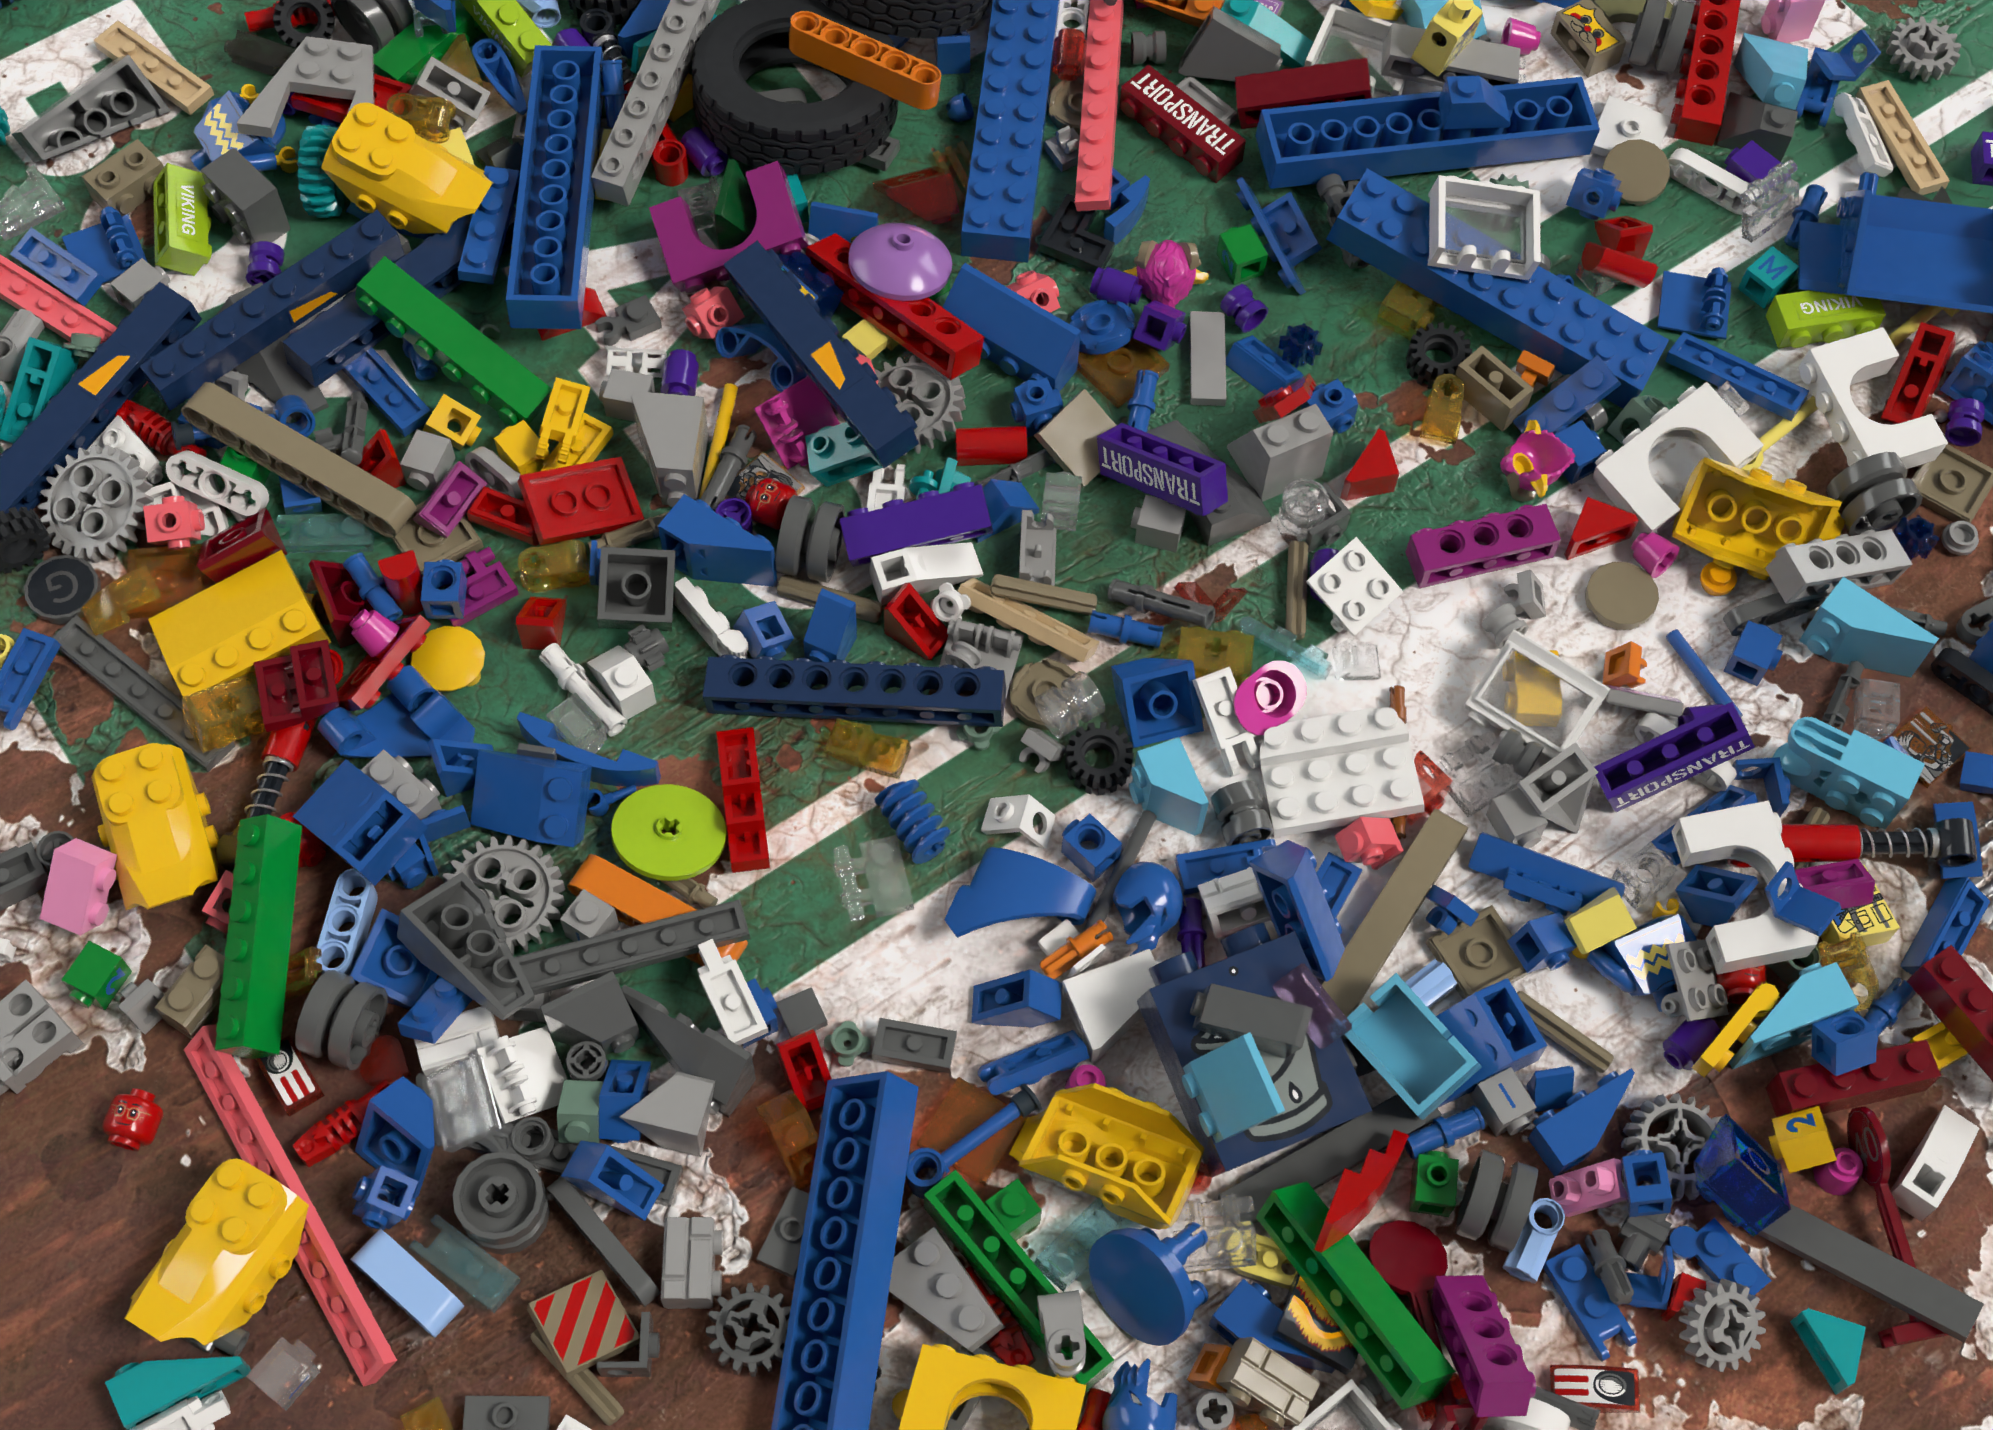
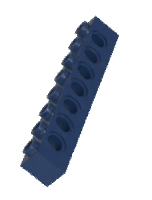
M722 655L720 657H708L703 699L708 713L1003 727L1006 680L1004 670H997L990 666L968 669L950 664L942 665L941 667H923L917 663H906L901 666L886 665L879 661L856 664L839 659L830 662H813L806 658H796L790 661L776 660L768 656L745 659L734 655ZM743 681H753L748 686H738ZM779 683H789L784 688H775V686ZM817 684L826 685L824 688L820 690L811 689L813 686ZM853 686H863L859 691H848ZM891 687L900 688V690L895 693L885 692L887 689ZM927 689L937 690V692L932 695L922 694V692ZM967 690L975 692L973 695L968 697H962L959 695L961 692Z

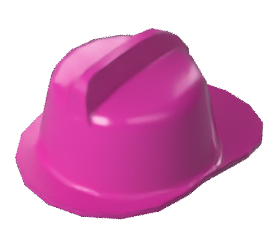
M1272 661L1250 675L1238 687L1234 697V712L1240 725L1254 735H1264L1267 729L1287 722L1304 705L1307 696V686L1303 674L1295 665L1287 661Z

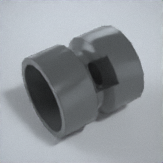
M1254 781L1235 782L1220 788L1212 795L1211 803L1216 817L1219 821L1224 822L1221 825V831L1227 846L1269 839L1274 834L1267 811L1261 809L1263 800L1257 783Z

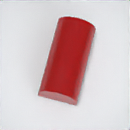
M1586 242L1581 258L1582 266L1585 270L1638 288L1647 287L1653 281L1658 270L1657 264L1592 242Z
M1026 426L956 428L957 466L1016 464L1026 459Z
M484 486L467 512L468 520L537 546L539 541L525 502Z
M414 550L377 561L387 590L397 606L403 611V614L413 615L423 610L421 604L423 577Z

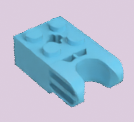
M1813 717L1798 719L1789 731L1788 742L1781 745L1772 757H1780L1783 774L1788 776L1790 784L1824 800L1827 805L1834 809L1844 810L1859 817L1866 825L1883 829L1888 827L1909 800L1925 763L1855 729L1849 735Z

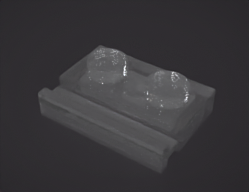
M472 1053L468 1059L464 1061L458 1060L426 1076L445 1151L454 1153L486 1137L487 1133L502 1129L482 1055Z

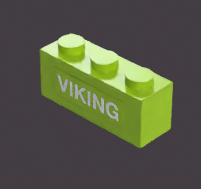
M459 0L490 39L496 40L502 46L512 67L521 78L532 71L535 45L552 46L516 0Z
M167 163L153 183L155 265L193 276L196 275L203 264H208L212 255V246L208 244L211 218L208 217L207 206L210 199L203 190L205 181L200 172Z
M1810 290L1775 295L1766 313V318L1778 349L1786 347L1801 348L1808 344L1819 342L1831 343L1879 328L1886 316L1880 299Z

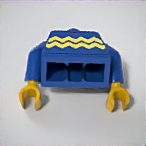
M245 84L241 88V94L229 90L222 97L213 99L208 103L201 121L195 126L194 130L203 147L190 157L192 163L199 171L233 147L259 172L275 170L277 165H280L281 169L287 173H294L298 170V160H286L296 157V152L292 147L285 146L280 150L279 155H275L273 152L277 149L270 137L239 133L238 120L260 94L256 92L254 85Z
M1670 898L1666 904L1667 910L1662 908L1659 901H1656L1652 910L1653 919L1636 926L1637 929L1586 954H1581L1578 947H1576L1572 954L1579 959L1587 958L1588 962L1603 977L1623 992L1629 993L1631 996L1652 994L1658 1011L1663 1012L1661 1009L1662 999L1666 995L1676 992L1674 987L1676 982L1665 945L1697 941V938L1683 916L1677 914L1680 906L1677 899Z

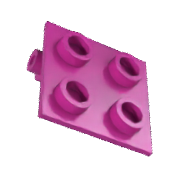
M809 376L754 408L786 470L798 463L800 466L809 464L805 436L818 432L823 427L840 424L829 401Z

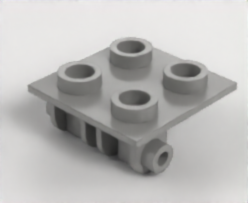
M960 618L957 621L950 620L947 630L948 638L939 667L947 665L945 656L948 652H953L951 646L955 641L966 642L976 648L982 655L980 664L974 665L976 669L982 666H990L997 670H1004L1006 700L1024 635L1017 634L1015 631L1009 632L996 629L994 626H984L981 623L975 624L962 621Z
M1706 939L1666 944L1665 947L1678 992L1668 994L1662 999L1661 1009L1668 1017L1683 1015L1686 1016L1687 1022L1729 1015L1726 1006L1727 994L1722 985L1717 984L1716 970Z

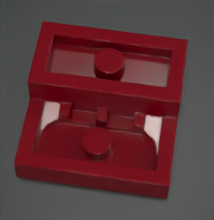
M327 639L290 646L291 655L254 662L266 732L280 730L309 721L339 706Z

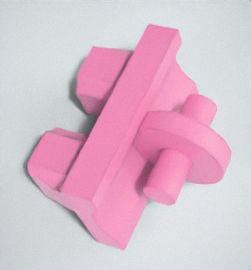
M1613 1158L1551 1178L1549 1180L1551 1199L1561 1205L1565 1217H1571L1598 1208H1608L1614 1203L1628 1200L1627 1192L1621 1180V1160Z

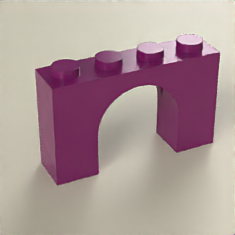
M778 161L745 172L755 201L757 219L750 236L734 248L719 250L702 244L690 207L681 196L649 207L672 283L680 292L693 293L702 290L706 283L714 280H730L723 264L757 240L766 251L772 248L777 256H782V258L794 257L801 253V249L809 246L785 170Z

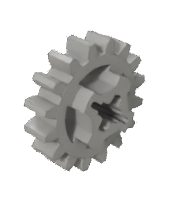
M1920 16L1916 23L1910 17L1905 25L1898 23L1895 31H1892L1887 42L1889 46L1886 54L1893 55L1890 60L1891 64L1901 65L1899 73L1907 70L1910 72V79H1914L1916 75H1921L1922 80L1927 82L1930 75L1934 79L1940 80L1942 74H1950L1960 57L1958 52L1961 44L1954 43L1957 38L1956 33H1947L1948 25L1937 26V19L1927 23L1924 16Z
M1722 1278L1720 1283L1708 1280L1706 1281L1707 1291L1697 1287L1693 1289L1696 1297L1694 1303L1684 1301L1683 1304L1689 1310L1688 1316H1680L1679 1321L1686 1324L1687 1329L1682 1331L1679 1337L1690 1342L1686 1346L1685 1352L1695 1356V1362L1720 1372H1724L1725 1367L1738 1370V1359L1748 1363L1751 1361V1356L1748 1352L1750 1348L1760 1350L1761 1345L1755 1339L1757 1334H1764L1766 1329L1758 1326V1320H1761L1766 1315L1764 1311L1755 1309L1760 1299L1749 1294L1750 1288ZM1729 1299L1733 1300L1735 1304L1730 1303ZM1707 1342H1709V1345L1715 1347L1716 1351H1713L1708 1346Z

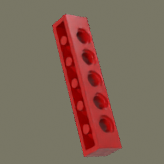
M1696 0L1690 22L1692 29H1688L1683 45L1684 49H1688V53L1683 54L1679 67V73L1684 74L1683 79L1679 78L1674 98L1680 99L1679 104L1674 105L1670 120L1671 124H1675L1673 138L1713 146L1722 122L1741 0Z
M837 233L806 247L803 275L945 377L952 380L979 365L984 342L983 335L928 297L913 301H899L878 296L864 288L857 282L849 268L848 257L851 243Z

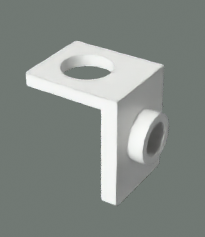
M1029 794L991 798L981 831L986 835L1020 832L1043 849L1047 848L1055 815ZM1036 813L1041 816L1043 821V828L1040 834H1037L1033 828V817Z
M1066 919L1038 941V945L1048 956L1066 944V938L1069 936L1075 938L1080 933ZM1101 944L1071 969L1063 974L1064 977L1068 979L1084 973L1100 960L1106 949L1105 946Z

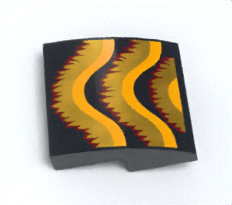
M1297 1272L1283 1305L1285 1307L1273 1332V1336L1347 1375L1352 1371L1359 1352Z

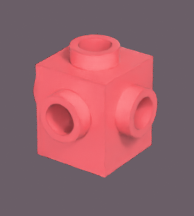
M1034 270L1027 271L1016 277L1017 282L1006 286L1048 312L1061 308L1057 299L1059 297V289L1055 281L1048 275L1036 273Z
M713 287L710 290L704 288L693 294L689 298L691 303L682 308L687 317L685 323L691 333L699 338L713 339L714 341L718 330L722 327L732 326L745 317L728 287Z
M184 496L162 498V504L143 506L148 543L158 546L167 545L168 550L190 548L191 541L201 540L200 531L205 529L203 512L197 508V504L185 501Z

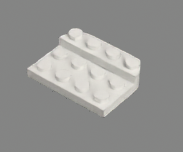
M1385 707L1381 709L1367 708L1286 722L1265 731L1264 739L1260 746V763L1274 838L1350 825L1359 817L1392 818L1424 812V801L1409 742V731L1394 709Z

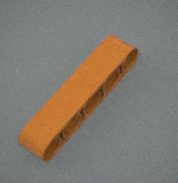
M800 11L792 15L790 19L789 49L794 55L876 89L917 109L928 110L937 105L941 71L935 65L813 12Z
M589 854L567 885L569 891L576 897L585 889L615 908L618 921L629 927L697 910L594 854ZM745 940L718 947L717 949L721 958L730 955L737 962L747 947L748 942ZM699 953L684 956L702 967L705 966Z

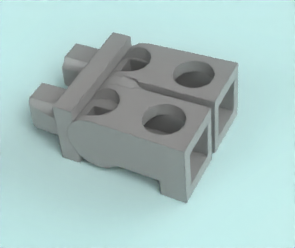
M26 979L0 1001V1095L9 1088L18 1094L27 1087L26 1083L37 1078L45 1067L66 1051L71 1054L84 1044L45 998Z

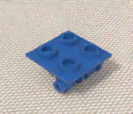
M113 207L102 209L100 224L62 237L67 251L106 279L104 283L116 279L141 258L148 262L129 215L121 216L120 212Z
M1720 267L1713 268L1706 278L1664 271L1657 328L1725 340L1732 283L1728 282V275L1725 273V270Z

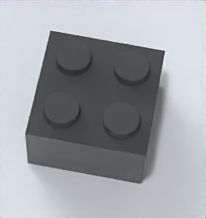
M234 147L200 170L205 181L203 190L213 202L211 211L220 223L225 224L227 222L232 227L234 235L242 244L249 243L252 245L259 241L274 242L291 230L277 188Z
M601 547L597 612L598 628L635 629L643 624L649 630L656 627L659 631H672L675 550Z

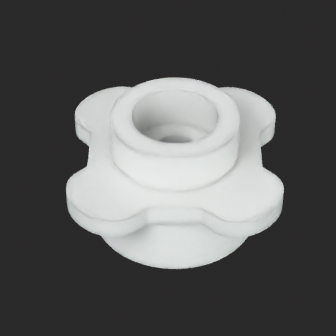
M951 583L941 584L939 587L940 593L930 602L932 611L938 619L945 622H950V620L957 621L958 618L962 619L961 614L964 609H968L971 606L969 596L966 594L961 595L954 590ZM948 601H951L953 603V606H950L948 604Z

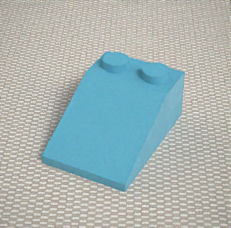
M1843 576L1822 603L1799 641L1805 644L1814 654L1821 655L1832 662L1849 665L1851 661H1858L1866 669L1912 677L1939 638Z
M1837 962L1822 967L1821 963H1815L1799 972L1800 978L1788 986L1789 991L1729 1063L1732 1069L1812 1040V1023L1854 1010L1859 1005Z
M1251 1032L1189 1062L1183 1067L1185 1075H1182L1184 1088L1191 1099L1196 1097L1202 1113L1198 1114L1202 1129L1208 1137L1213 1136L1215 1143L1255 1127L1285 1111Z

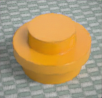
M1710 562L1703 567L1700 573V582L1702 588L1708 594L1722 596L1734 589L1737 583V575L1734 569H1727L1714 562Z

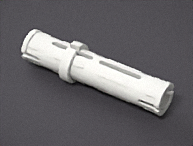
M557 643L550 644L541 652L542 655L539 656V660L552 671L558 679V685L563 690H568L572 693L585 710L601 725L608 736H615L625 728V724L628 722L627 719L616 710L612 703L585 675V669L580 664H575Z

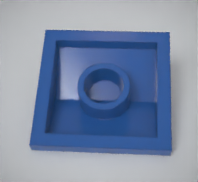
M382 908L350 976L353 977L356 985L360 982H369L385 988L388 994V1003L410 1010L435 982L438 974L422 964L397 938L399 916Z

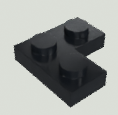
M1067 194L1039 242V252L1095 274L1098 267L1104 269L1114 252L1115 242L1087 232L1097 215V210L1077 211L1075 196Z

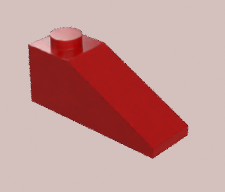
M1924 322L1920 323L1882 413V420L1899 424L1923 416L1955 348V332Z

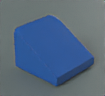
M1565 1066L1535 1071L1526 1085L1529 1096L1537 1107L1535 1112L1567 1107L1565 1102L1573 1096V1067Z

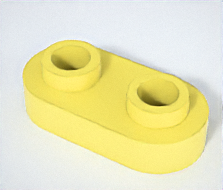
M1245 1233L1237 1237L1233 1242L1229 1259L1237 1273L1274 1286L1290 1289L1296 1273L1287 1275L1282 1271L1281 1266L1290 1262L1272 1238L1256 1233ZM1251 1251L1256 1255L1257 1260L1253 1263H1248L1243 1259L1242 1253Z

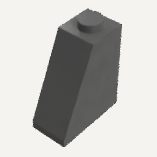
M1213 6L1181 56L1178 73L1184 76L1235 81V77L1278 71L1283 61L1280 58L1281 44Z
M1211 983L1204 989L1203 993H1196L1190 1015L1196 1016L1193 1025L1195 1029L1230 1041L1251 1032L1258 1050L1285 1059L1303 1047L1313 1008Z

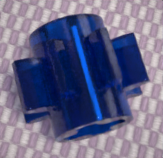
M1305 323L1294 328L1289 325L1286 336H1280L1278 348L1284 350L1282 360H1288L1289 363L1295 365V368L1307 363L1312 366L1315 356L1321 355L1323 343L1317 341L1319 331H1314L1309 326H1306Z
M1920 515L1911 520L1902 517L1897 524V528L1893 530L1910 561L1919 555L1926 559L1931 553L1932 548L1939 541V537L1933 535L1935 524L1921 518Z

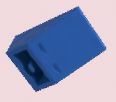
M683 494L658 525L662 550H675V568L692 579L775 587L778 583L775 551L771 542L762 535L757 534L754 536L744 530L735 519L731 517L724 518L715 513L706 502L700 499L693 500Z
M346 759L293 816L374 886L428 828L414 812Z
M1508 978L1473 993L1436 1016L1451 1032L1452 1035L1448 1039L1454 1035L1482 1066L1481 1069L1438 1107L1473 1092L1477 1084L1510 1067L1516 1072L1537 1062L1548 1046Z

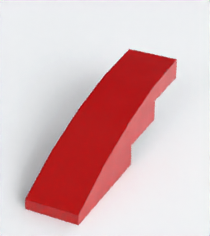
M754 727L716 731L732 873L770 868Z
M1394 1129L1385 1154L1369 1148L1360 1174L1344 1168L1314 1250L1321 1253L1349 1234L1370 1213L1387 1189L1409 1137L1408 1134Z

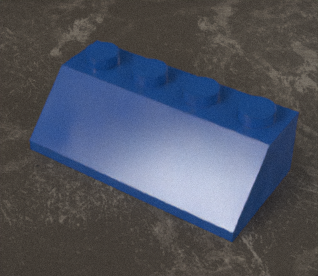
M967 263L963 264L943 308L984 336L981 358L989 359L999 365L1008 375L1017 376L1024 381L1039 380L1047 377L1052 390L1057 388L1060 392L1077 371L1081 331Z

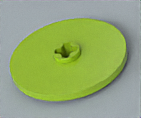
M661 784L640 789L628 796L619 805L612 820L611 838L614 849L620 859L635 872L656 880L678 881L700 875L716 863L725 846L726 825L720 810L705 795L688 787ZM663 829L667 831L665 834L662 833ZM673 830L676 831L675 835H673L670 832Z

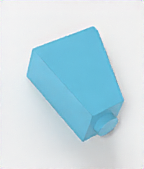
M1744 33L1733 65L1762 102L1796 110L1807 79L1808 48Z

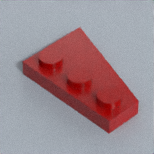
M1308 373L1291 386L1281 387L1278 390L1274 389L1257 401L1260 407L1252 412L1259 423L1280 419L1309 400L1317 384L1310 373Z

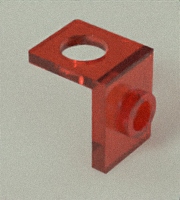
M1178 582L1174 587L1177 593L1184 599L1214 606L1215 618L1213 622H1221L1248 593L1245 588H1227L1216 602L1213 603L1196 582ZM1229 599H1231L1226 605H1224V606L1222 607V605H1223L1226 601H1228Z
M1421 750L1414 759L1417 775L1432 789L1423 796L1424 812L1408 815L1406 821L1410 825H1413L1425 813L1430 816L1435 808L1439 810L1445 804L1446 800L1444 797L1447 795L1453 782ZM1423 765L1433 773L1435 779L1425 771Z

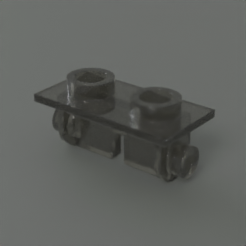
M237 30L236 39L232 41L227 40L224 45V52L228 53L229 57L232 58L231 62L271 76H275L296 50L295 48L242 30Z

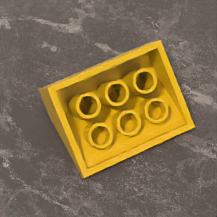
M282 550L148 619L166 664L184 700L198 713L256 683L254 662L291 655L290 646L326 639L329 644L332 643Z

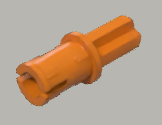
M1099 919L1075 938L1070 936L1066 938V944L1040 961L1039 965L1044 975L1055 980L1098 946L1112 942L1114 937L1110 931L1104 932L1095 939L1096 935L1108 928L1106 924Z

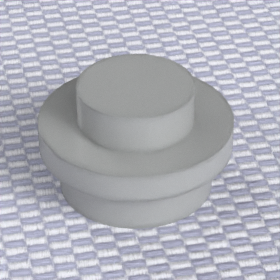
M1956 521L1945 527L1941 540L1949 552L1961 556L1968 555L1978 545V531L1974 525L1967 521Z

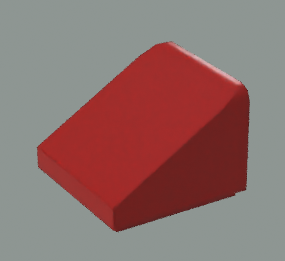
M1683 1272L1678 1274L1673 1279L1667 1309H1662L1661 1320L1668 1322L1685 1308L1683 1304L1685 1300L1692 1302L1696 1299L1693 1289L1697 1287L1705 1290L1706 1281Z

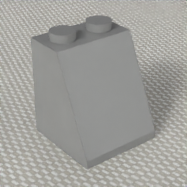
M632 391L631 399L638 437L662 505L674 507L683 494L693 500L699 499L709 438L704 397Z
M1314 404L1248 432L1229 443L1227 449L1247 482L1257 491L1263 502L1322 477L1334 431L1318 406Z

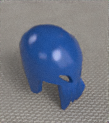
M1154 862L1132 864L1120 877L1113 894L1114 904L1124 923V931L1130 935L1126 944L1136 943L1138 945L1131 955L1148 949L1150 951L1155 949L1159 937L1177 924L1182 911L1183 896L1177 878L1165 866Z
M1147 1358L1139 1368L1136 1364L1131 1367L1129 1362L1126 1361L1113 1377L1114 1389L1102 1418L1103 1430H1176L1177 1395L1165 1393L1161 1406L1147 1396L1150 1359ZM1131 1393L1139 1399L1142 1405L1133 1402Z

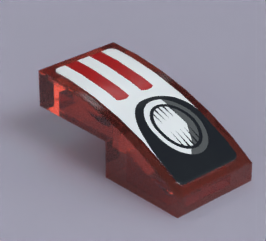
M290 1035L280 1041L279 1055L255 1058L289 1117L325 1096Z
M1550 1365L1551 1392L1593 1409H1599L1600 1413H1640L1638 1369L1597 1365Z

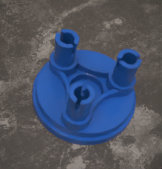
M1190 1222L1172 1238L1165 1237L1161 1241L1157 1234L1147 1227L1142 1229H1116L1107 1232L1092 1246L1089 1255V1274L1095 1293L1115 1323L1137 1340L1155 1346L1168 1345L1174 1342L1187 1330L1194 1310L1208 1301L1209 1295L1205 1286L1198 1280H1189L1183 1267L1188 1256L1207 1244L1208 1237L1204 1229L1194 1237L1192 1236V1233L1199 1229L1200 1224Z

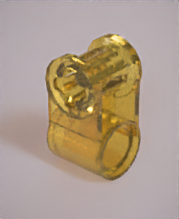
M398 93L390 97L387 102V111L412 125L418 136L433 143H445L449 140L451 132L449 129L450 120L456 115V107L451 101L441 97L432 98Z
M1443 374L1435 379L1432 392L1427 400L1421 424L1420 438L1455 445L1461 425V408L1464 395V384L1459 377L1453 374Z
M567 540L558 544L530 547L521 552L518 557L522 586L532 593H541L566 587H579L590 581V568L586 548L581 541ZM535 556L536 562L532 563V557ZM535 578H539V584L536 583Z
M1857 931L1850 933V938L1831 944L1827 941L1819 943L1818 950L1823 966L1837 962L1848 984L1857 982L1866 987L1868 995L1862 997L1855 995L1859 1005L1854 1011L1867 1009L1878 993L1879 981L1861 934Z

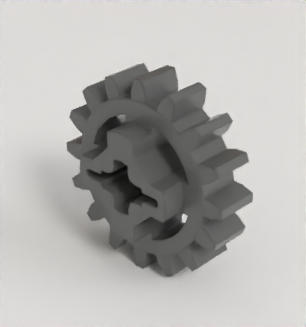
M748 1283L746 1293L740 1294L736 1287H732V1299L728 1301L723 1297H719L717 1301L721 1311H710L708 1314L709 1319L716 1325L706 1328L707 1337L717 1338L709 1345L712 1353L722 1351L718 1359L720 1365L724 1367L732 1361L733 1372L736 1375H739L743 1366L749 1368L751 1377H756L757 1367L762 1365L770 1373L772 1372L771 1361L776 1359L782 1362L784 1352L782 1349L785 1347L789 1322L786 1320L789 1319L791 1306L781 1308L784 1296L779 1293L771 1298L768 1285H764L760 1293H756L753 1284ZM750 1304L749 1308H746L740 1312H735L736 1309L744 1305ZM768 1309L777 1317L779 1329L775 1325L768 1323ZM753 1322L758 1323L760 1332L753 1331L750 1337H746L743 1327L750 1328ZM724 1330L736 1337L735 1350L731 1349L725 1341ZM763 1347L769 1348L761 1354L753 1355L755 1351Z

